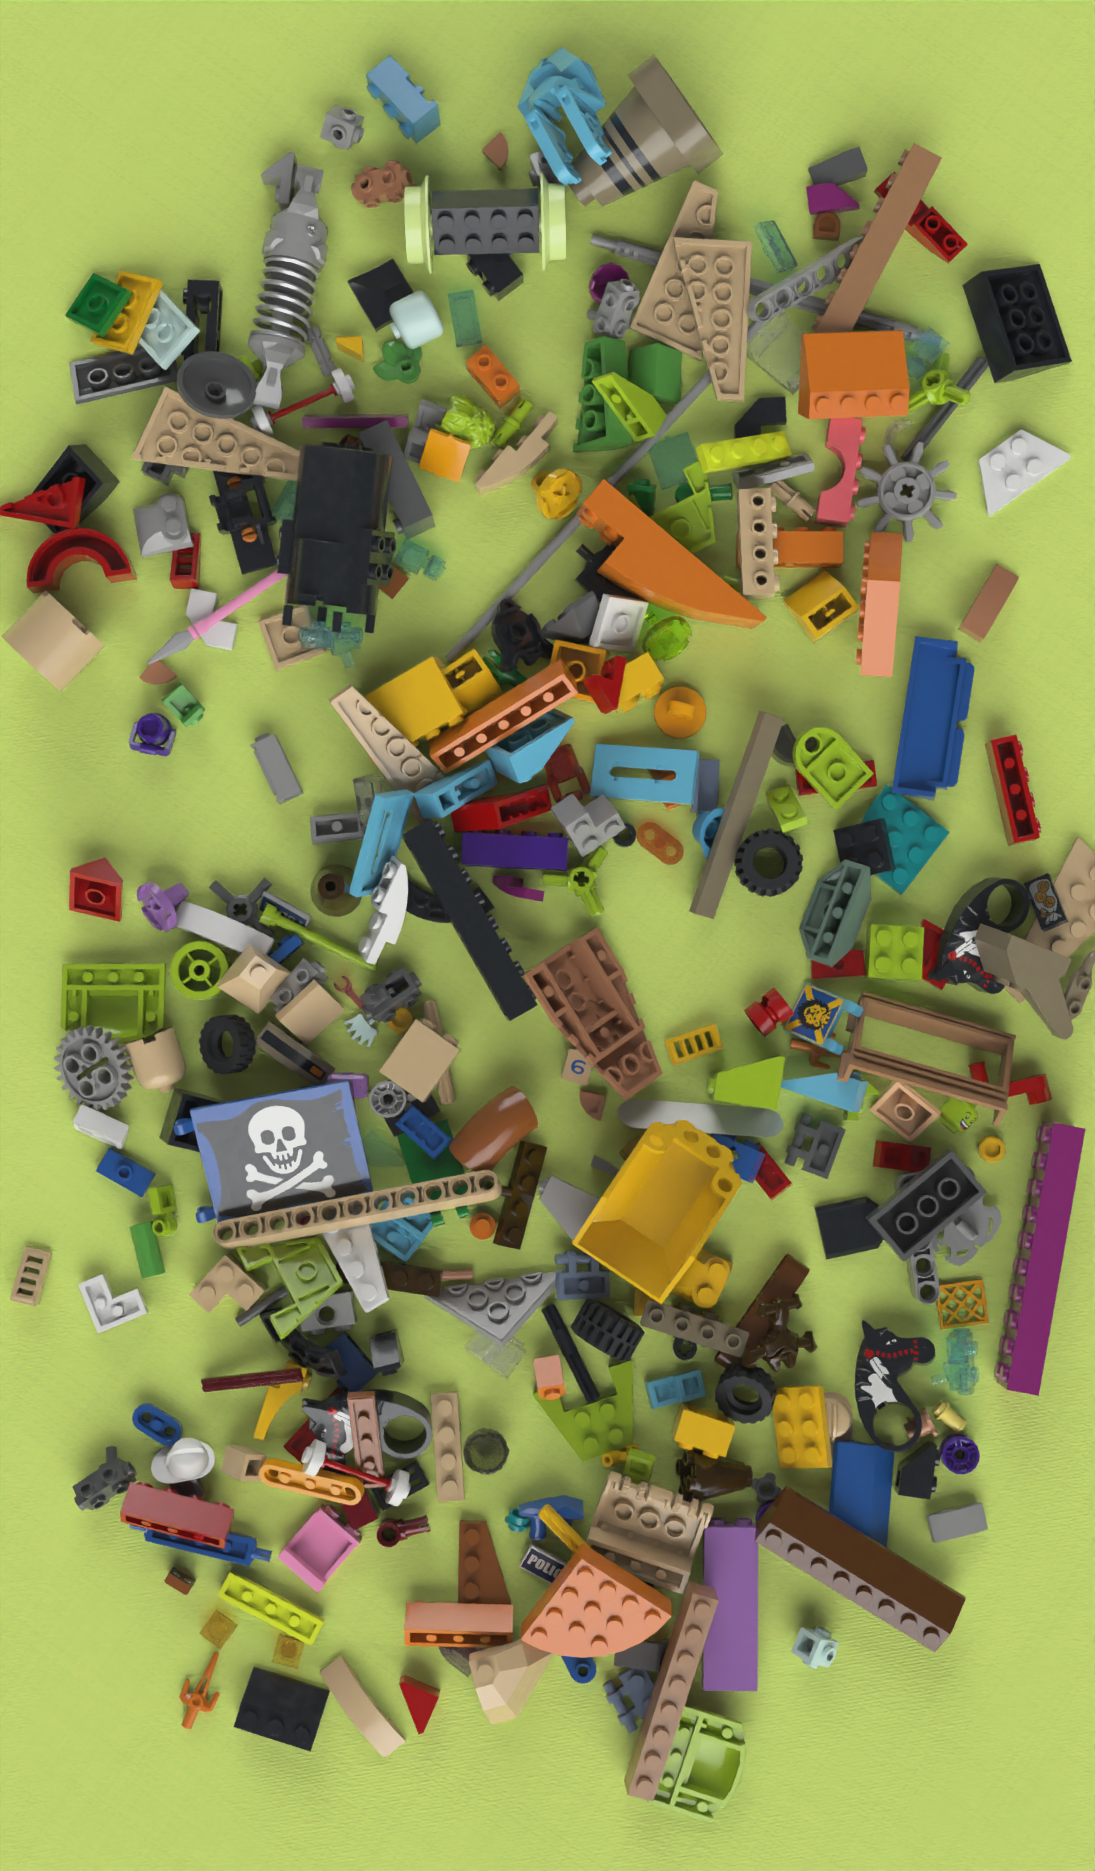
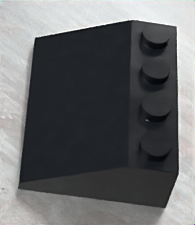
M1040 264L982 271L962 285L994 383L1016 380L1072 362Z

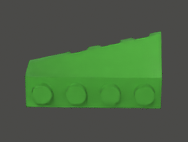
M602 336L588 341L584 345L581 378L584 379V387L579 392L578 402L582 403L580 419H576L575 429L579 430L578 443L574 442L573 452L611 451L632 445L631 435L592 383L594 378L610 372H615L628 380L625 341Z

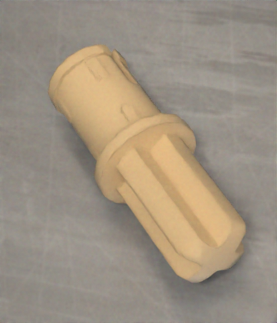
M783 480L772 482L769 486L771 492L786 504L785 507H790L804 522H807L817 511L816 508H813L800 496L799 491L796 493Z

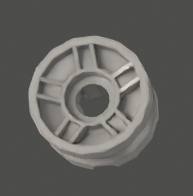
M382 1081L376 1084L370 1092V1106L373 1112L381 1117H395L405 1109L407 1093L393 1081ZM391 1094L393 1102L385 1104L383 1102L384 1095Z

